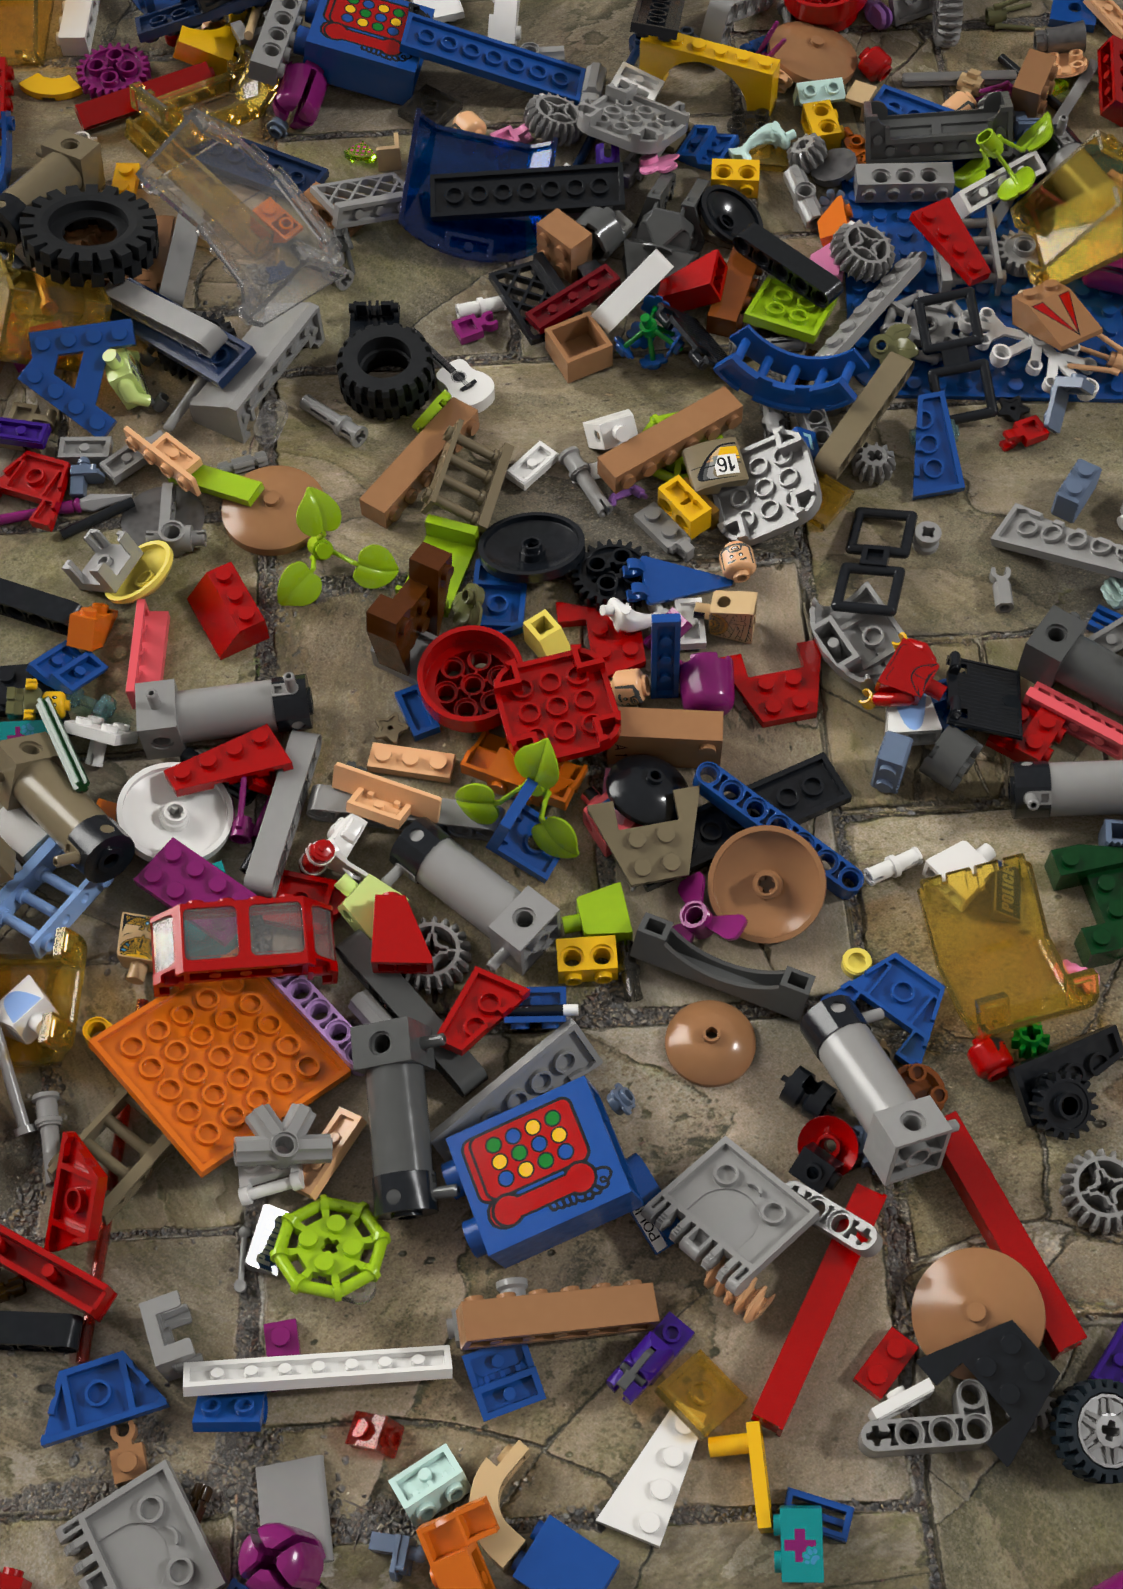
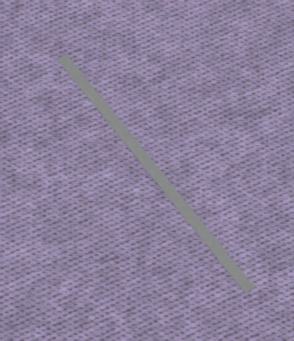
M1090 59L1088 68L1081 73L1053 117V124H1057L1060 115L1068 116L1097 71L1098 61ZM1015 199L1007 202L1001 200L994 210L993 215H997V228ZM984 228L978 236H985ZM986 246L977 247L979 251L982 253Z

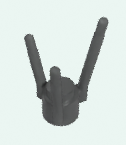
M334 228L330 233V237L325 238V247L317 269L318 271L322 270L329 249L332 247L336 252H345L349 269L355 275L356 272L350 252L354 246L348 228Z

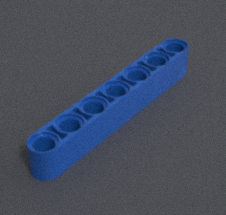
M707 761L698 766L692 785H699V794L744 828L773 825L798 833L815 848L821 860L826 861L830 865L831 869L825 870L827 889L837 897L845 900L853 898L858 893L864 883V876L857 867L716 763ZM704 774L709 775L713 778L714 782H704L700 776ZM724 792L734 793L737 799H727L724 796ZM747 810H757L760 813V817L750 816ZM842 879H850L854 883V887H846Z

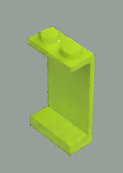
M428 514L425 520L426 536L423 542L452 553L454 572L450 579L443 617L448 618L453 601L460 590L477 550L479 530L478 526ZM396 585V587H395V593H396V594H397L398 591L402 588V586Z

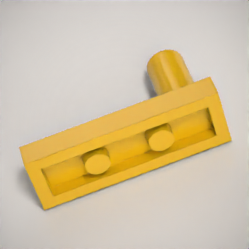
M746 1422L747 1433L708 1437L710 1458L749 1454L758 1530L761 1534L773 1533V1513L763 1428L760 1422Z

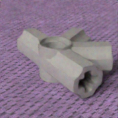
M269 1103L266 1105L262 1104L245 1118L246 1124L255 1136L234 1138L233 1159L235 1167L271 1165L276 1169L282 1170L293 1164L331 1163L333 1151L332 1138L330 1134H308L317 1114L310 1107L302 1103H292L282 1122ZM284 1146L288 1148L290 1153L282 1154L277 1151L276 1147Z

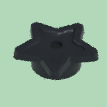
M1016 396L1011 400L999 399L1002 408L997 416L1002 417L1008 422L1019 421L1022 415L1030 413V408L1021 403L1020 396Z

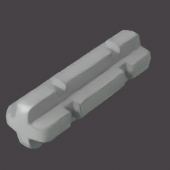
M265 451L255 452L254 456L248 454L231 459L229 463L227 461L219 462L217 468L238 474L255 469L254 466L257 465L259 468L267 466L268 458Z

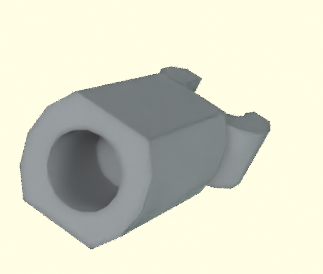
M995 567L991 568L989 580L993 584L994 604L997 613H1009L1014 609L1012 588L1009 581L1011 569L1009 567H1005L1003 576L996 574Z

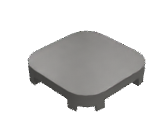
M611 83L606 85L605 95L593 103L588 104L582 101L579 104L577 127L581 132L627 151L637 154H655L686 133L690 112L684 110L685 104L680 101L675 102L669 107L638 95V85L629 83L628 88H618Z
M782 426L772 429L774 435L740 450L749 477L747 485L721 487L719 494H712L714 504L720 510L717 526L729 542L742 541L750 546L756 545L805 524L819 511L822 503V491L810 449L799 432L786 430Z

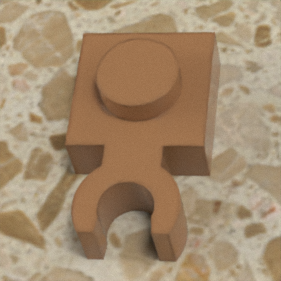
M132 1420L128 1421L129 1432L126 1436H119L118 1427L115 1425L110 1428V1435L118 1444V1449L109 1451L114 1484L117 1487L126 1485L149 1470L145 1444L143 1442L134 1443L138 1436V1428Z

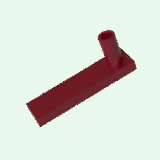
M605 263L526 312V320L541 335L545 332V328L564 321L597 299L600 306L612 294V290L621 285V278Z

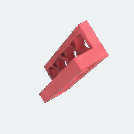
M138 599L136 604L126 684V694L132 709H136L135 683L163 680L170 615L168 611H149L145 599Z
M1039 681L1036 682L1034 687L1030 686L1022 704L1037 712L1040 707H1043L1066 719L1063 728L1067 729V734L1117 760H1123V725Z

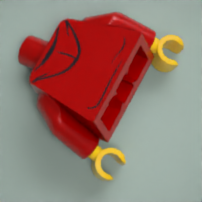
M904 632L899 633L898 636L901 642H891L895 653L874 688L876 692L873 694L868 688L862 691L863 695L868 698L865 701H858L864 709L871 710L876 706L904 707L918 705L924 693L940 701L947 686L933 679L940 666L927 643L912 638L908 639Z

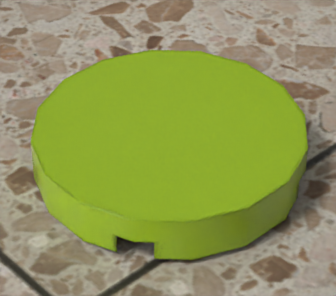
M446 389L442 391L416 420L412 428L417 433H420L447 404L452 395Z

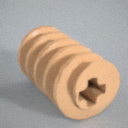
M723 1256L719 1264L706 1272L704 1286L707 1289L715 1286L713 1294L716 1297H721L725 1294L723 1303L726 1306L735 1303L733 1312L736 1315L745 1312L743 1321L747 1324L751 1323L764 1313L776 1294L766 1299L764 1296L768 1287L764 1285L756 1290L754 1287L758 1278L755 1277L746 1290L739 1296H734L725 1288V1283L721 1284L716 1279L717 1272L726 1263L727 1257Z

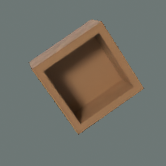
M1029 48L1012 88L1011 101L1014 103V111H1025L1027 118H1038L1039 114H1044L1048 102L1046 98L1048 95H1052L1056 84L1054 80L1058 72V67L1055 66L1057 56Z
M557 208L536 223L537 253L543 252L558 276L573 284L577 281V266L592 261V233Z
M590 311L545 328V349L567 383L613 366V344L598 322L591 317Z

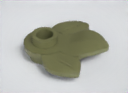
M903 323L894 324L884 334L874 336L869 343L870 354L874 358L879 359L880 365L891 351L910 360L919 355V350L908 339L912 327ZM880 342H884L886 347L883 350H878L877 345Z
M468 583L456 595L452 605V610L455 612L453 616L454 628L466 626L467 624L480 626L485 592L478 584Z

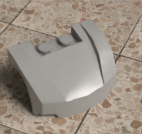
M868 581L849 598L844 600L848 602L885 605ZM814 597L811 602L812 606L809 609L810 626L824 661L839 677L859 689L864 690L868 688L871 691H875L874 688L878 679L895 653L891 642H901L898 635L904 631L893 616L833 611L831 606L820 605L816 597Z

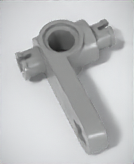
M174 482L162 484L158 531L147 530L146 543L155 540L164 541L172 548L173 557H179L186 552L194 551V546L206 547L207 533L206 529L194 530L192 525H183L180 521L175 520L177 505L176 486Z

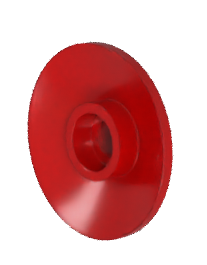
M822 1115L811 1119L802 1128L797 1143L798 1154H800L805 1145L814 1142L844 1163L839 1171L842 1175H845L854 1167L859 1156V1141L855 1131L846 1121L836 1116ZM828 1140H833L835 1142V1151H831L828 1149Z

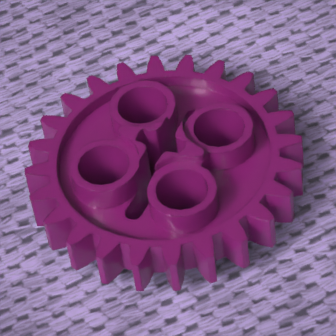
M120 42L117 43L116 47L109 43L108 48L99 45L100 50L91 49L92 55L84 54L85 60H79L80 65L76 66L79 86H81L85 95H90L91 99L148 81V79H151L150 72H152L148 56L144 55L143 50L138 51L137 46L130 49L128 43L121 47Z

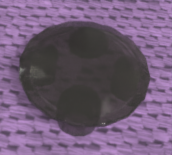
M759 108L756 111L736 109L732 111V118L727 123V130L731 134H738L739 138H749L760 127L773 123L769 116V110L765 108Z

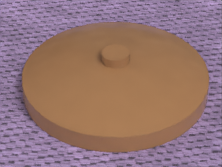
M804 21L784 23L775 29L767 45V54L783 38H786V43L772 58L781 60L780 69L788 74L793 82L799 83L842 77L843 84L845 85L852 79L858 63L857 54L853 46L836 31L823 25Z
M276 465L258 468L243 475V477L262 482L265 488L251 507L223 499L221 515L224 528L230 539L237 546L250 553L263 556H279L295 552L307 545L311 536L304 534L298 528L296 523L297 509L307 487L323 490L319 483L308 473L294 467Z
M773 825L753 826L731 836L716 852L708 873V896L716 916L736 914L745 916L748 923L740 938L762 944L779 943L798 936L818 917L826 897V872L815 848L798 833Z
M971 1247L955 1250L942 1256L922 1275L912 1300L911 1318L914 1333L926 1355L1010 1320H1013L1038 1349L1044 1338L1046 1310L1038 1285L1020 1263L996 1250ZM964 1363L950 1374V1376L962 1381L969 1378L978 1380Z

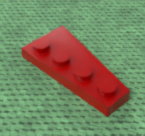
M949 197L911 213L909 220L969 287L989 278L991 270Z
M265 724L164 770V774L176 796L180 797L214 789L215 784L238 783L241 782L240 778L244 776L257 775L259 778L270 775L269 771L282 768L283 771L292 770L293 764L268 724Z

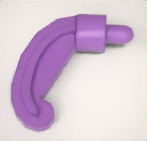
M633 485L629 489H624L617 494L613 492L609 496L608 501L615 507L617 500L632 494L639 499H648V495L645 494L643 488Z

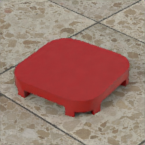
M581 644L570 645V651L516 663L515 658L505 662V667L498 672L496 679H494L495 700L507 743L513 757H515L516 752L520 748L536 743L544 738H549L557 762L561 763L601 753L610 749L619 739L621 733V712L618 710L605 668V661L601 654L597 655L592 650L581 648Z

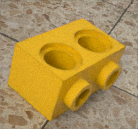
M830 99L803 104L801 124L805 134L816 133L817 136H820L825 141L828 150L840 148L841 140L845 136L844 127L839 125L837 109H833Z
M712 158L711 186L726 185L741 192L747 198L758 199L760 160Z
M679 474L658 487V505L687 533L691 540L711 527L712 508Z
M615 935L556 939L558 984L565 983L568 986H577L582 984V982L595 981L598 984H607L612 980H618ZM599 958H605L609 962L598 964L595 961ZM569 960L579 962L576 966H568L565 963Z

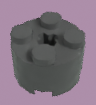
M593 206L588 208L576 222L592 233V260L596 259L598 263L602 264L621 246L624 239H626V233L616 220L615 212L609 207L603 209Z
M948 725L936 741L929 756L925 758L919 771L953 793L960 784L964 774H967L974 764V759L979 755L984 745L958 728Z

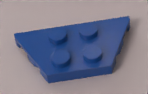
M476 559L473 583L478 584L485 592L480 626L495 629L508 638L523 633L527 584L513 583L496 578L483 568L480 559Z
M124 1351L58 1372L55 1383V1396L51 1400L48 1410L49 1419L46 1431L41 1436V1446L47 1448L169 1408V1402Z

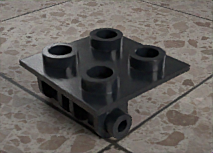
M369 300L368 306L366 301L349 303V337L353 338L354 332L359 329L363 331L368 325L379 326L380 323L387 322V325H393V323L400 324L399 302H394V300L381 301L380 305L379 300H376V305H372V301Z

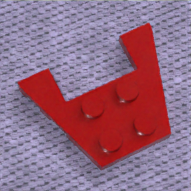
M27 450L2 470L4 475L0 477V497L6 494L39 504L29 518V522L32 527L52 532L69 482L71 465L67 461Z
M556 602L557 622L562 628L587 626L589 648L597 655L601 654L603 657L608 678L613 677L614 673L618 670L646 667L641 630L636 632H617L612 620L608 616H602L600 611H597V608Z
M815 640L797 643L796 651L802 666L801 668L748 677L742 655L730 656L734 665V689L742 696L743 703L762 728L817 717L821 652Z

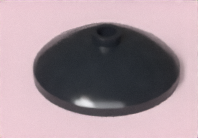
M712 185L703 192L700 198V210L703 220L711 232L723 242L734 246L733 238L750 223H756L763 227L762 218L754 204L736 189L726 185Z
M641 754L624 757L612 766L607 776L606 790L610 801H613L616 810L624 817L643 826L678 820L673 790L687 788L688 784L675 767L660 758Z

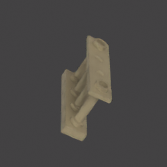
M459 418L453 427L449 425L444 433L443 440L446 442L431 485L425 489L421 501L424 502L421 513L426 515L432 506L436 505L468 521V524L478 526L480 538L488 529L514 446L505 442L499 450L495 449L494 451L460 434L464 420ZM458 444L488 459L489 463L492 464L491 468L486 471L453 454L455 445ZM451 464L481 479L482 483L485 484L484 489L478 491L447 475L448 465ZM442 484L475 500V504L478 505L477 510L472 512L438 495Z
M122 1085L115 1091V1098L79 1135L94 1158L119 1177V1183L112 1191L107 1190L105 1194L102 1222L106 1226L176 1150L162 1132V1136L154 1144L152 1142L148 1144L116 1118L129 1104L155 1125ZM106 1127L140 1153L139 1157L141 1159L133 1168L131 1166H124L94 1141ZM59 1152L50 1160L49 1168L47 1169L49 1178L54 1183Z

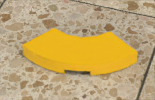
M36 73L18 83L24 93L40 100L43 98H55L56 101H61L83 94L81 86L70 75L62 78H48Z

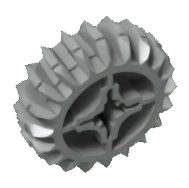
M934 0L932 37L936 47L949 48L955 47L958 44L963 24V0Z
M549 92L547 95L540 93L529 99L525 107L523 120L525 121V126L529 128V132L535 133L536 138H541L544 142L548 141L552 145L555 143L559 146L563 144L570 146L571 143L576 144L581 136H583V132L577 127L579 106L574 105V101H569L566 97L562 98L558 94L556 96L552 95Z
M859 219L856 223L852 220L847 224L844 223L834 233L829 247L831 250L830 257L834 258L833 264L840 266L839 272L845 271L847 278L853 276L856 282L862 279L865 284L868 281L875 283L878 279L881 280L893 267L892 264L896 256L894 253L895 246L890 244L891 239L886 238L885 232H880L877 229L878 226L872 227L869 221L863 224Z
M435 915L431 922H426V919L422 916L420 919L421 924L418 926L431 954L434 947L435 953L434 957H432L434 973L401 975L410 985H413L417 993L424 987L428 995L432 992V988H437L438 993L442 994L443 986L446 985L452 990L454 988L453 980L462 982V973H468L469 964L467 963L472 961V955L469 952L471 944L469 941H466V933L464 931L459 932L457 923L449 926L447 918L438 923ZM438 939L448 942L454 949L438 943ZM447 966L444 969L437 971L439 968Z
M1103 1148L1098 1149L1096 1156L1090 1149L1084 1153V1157L1076 1155L1073 1163L1066 1165V1173H1063L1060 1177V1182L1064 1185L1059 1188V1194L1066 1196L1061 1201L1062 1206L1071 1207L1068 1217L1071 1218L1077 1215L1080 1218L1077 1223L1078 1227H1082L1085 1222L1090 1224V1233H1094L1097 1227H1100L1103 1236L1108 1235L1110 1228L1115 1234H1119L1123 1230V1210L1118 1212L1116 1207L1118 1204L1116 1197L1123 1192V1158L1121 1161L1116 1159V1150L1112 1151L1109 1156H1106ZM1088 1172L1090 1186L1085 1191L1080 1192L1079 1178ZM1107 1173L1113 1175L1115 1178H1111L1107 1175ZM1100 1187L1102 1191L1105 1189L1107 1193H1110L1105 1196L1104 1192L1101 1194L1097 1189ZM1090 1205L1096 1206L1100 1211L1095 1210Z

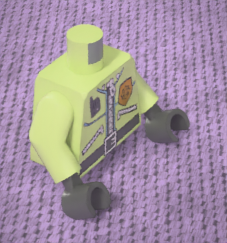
M126 347L108 349L103 353L102 358L106 363L105 371L108 382L127 410L139 405L144 407L152 405L154 410L161 413L170 405V402H167L169 399L167 394L160 392L154 399L151 398L139 361L144 366L150 367L158 359V357L151 356L155 352V349L147 347L142 353L136 350H128Z

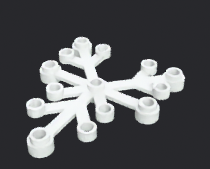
M1040 275L1036 278L1033 287L1053 278L1048 275ZM983 307L979 312L982 331L987 333H983L984 342L975 347L985 351L989 348L991 342L1002 337L1021 340L1010 347L1004 344L994 345L989 355L990 363L996 368H1002L1009 363L1010 358L1031 348L1030 360L1025 367V371L1031 376L1040 374L1043 367L1041 362L1043 352L1048 357L1047 373L1041 385L1042 390L1046 393H1050L1055 377L1058 374V369L1066 377H1071V374L1076 373L1074 369L1067 367L1068 363L1097 366V362L1093 358L1077 356L1081 348L1080 344L1063 350V353H1060L1053 346L1026 331L1006 327L996 317L993 309ZM964 310L961 312L957 324L959 330L967 334L971 333L972 330L968 310ZM1080 370L1083 374L1091 375L1093 373V371ZM1088 377L1087 380L1095 385L1093 396L1077 395L1084 402L1094 399L1099 390L1098 382Z

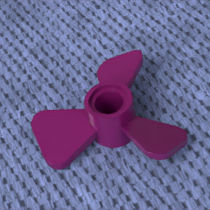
M696 872L682 880L678 886V893L685 905L682 907L679 915L681 923L673 926V928L690 943H692L694 937L706 939L713 933L727 941L738 939L748 923L745 916L741 914L714 916L703 903L705 877L701 872ZM702 917L698 923L694 924L697 918Z

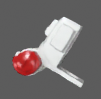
M353 813L346 818H339L330 827L327 833V840L322 839L315 841L313 844L309 843L305 849V854H302L298 862L300 872L320 876L328 868L342 875L347 873L359 884L369 873L349 862L347 857L368 822ZM350 871L357 873L359 876L354 875Z

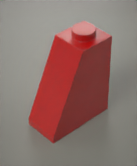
M713 250L661 280L656 295L662 296L663 301L668 302L670 307L681 312L721 302L728 266L719 250Z
M385 892L383 895L375 894L371 953L373 973H434L431 953L405 895H400L397 892Z

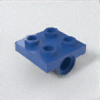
M268 1391L198 1396L192 1420L193 1432H261L262 1424H266Z

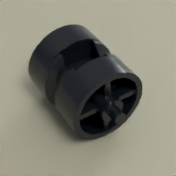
M801 1065L790 1077L782 1076L781 1080L785 1084L779 1096L781 1101L793 1109L800 1107L801 1114L809 1120L822 1116L827 1112L834 1114L836 1109L832 1107V1102L838 1092L836 1088L824 1080L817 1082L816 1075Z

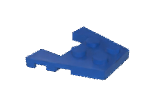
M895 952L867 969L853 981L849 980L841 985L840 989L829 995L828 993L823 996L821 1000L831 996L845 995L849 996L854 1003L860 998L875 1009L880 1007L887 1018L910 1033L909 1037L895 1053L894 1059L902 1065L922 1064L946 986Z

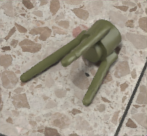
M1007 0L993 4L992 7H986V25H994V30L1035 31V27L1002 23L1006 21L1008 12L1031 7L1032 3L1028 2L1006 7L1021 1Z

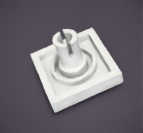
M88 715V717L76 716L75 720L64 721L67 733L90 739L85 764L90 765L92 763L91 766L103 767L107 744L118 746L137 743V732L129 730L130 725L113 722V725L104 723V718Z

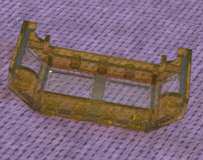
M243 44L236 47V52L240 54L236 62L227 61V72L156 97L155 92L151 89L145 90V85L140 81L130 84L131 107L162 128L163 132L184 146L261 118L276 95L279 78L276 86L249 79V64L254 50L248 45Z

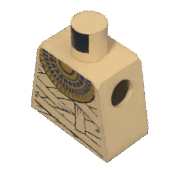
M716 590L713 592L711 604L695 603L694 618L709 620V633L711 635L752 644L756 623L758 592Z

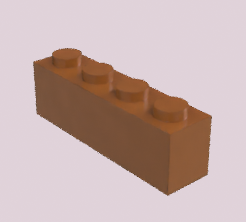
M734 246L727 262L728 270L721 302L711 304L707 314L706 330L708 333L724 337H730L738 329L744 327V313L752 302V297L750 296L752 293L756 294L759 284L757 277L762 276L764 272L762 268L737 252Z

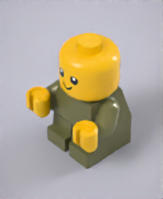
M26 678L25 688L7 687L5 714L9 721L40 720L42 718L36 707L37 699L48 696L52 699L60 719H63L66 716V712L70 711L71 702L67 700L64 692L46 691L43 693L38 687L37 679Z

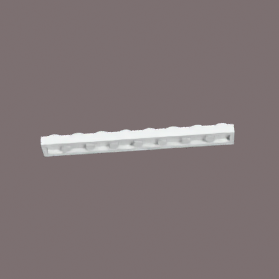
M450 1345L183 1362V1397L452 1379L453 1367Z

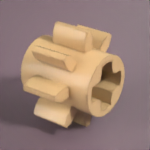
M971 68L967 73L962 72L956 89L964 93L967 91L973 97H979V90L983 89L985 79H982V76H980L981 71Z

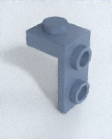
M1073 373L1071 377H1055L1054 385L1050 390L1048 409L1044 414L1045 428L1053 433H1060L1070 394L1093 396L1095 385L1087 380V376Z

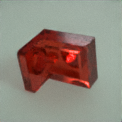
M356 1411L345 1444L352 1448L378 1452L387 1458L394 1459L402 1441L404 1426L384 1415Z

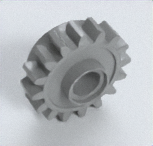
M1019 228L1018 233L1010 230L1008 236L1003 234L1001 240L997 242L1001 267L1003 270H1006V273L1016 277L1035 276L1039 270L1044 271L1051 255V246H1047L1048 240H1041L1040 233L1032 235L1031 229L1027 233H1023L1022 228Z

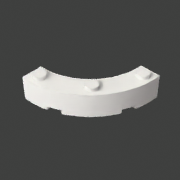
M491 0L494 3V14H489L488 37L517 46V40H521V26H518L520 0Z

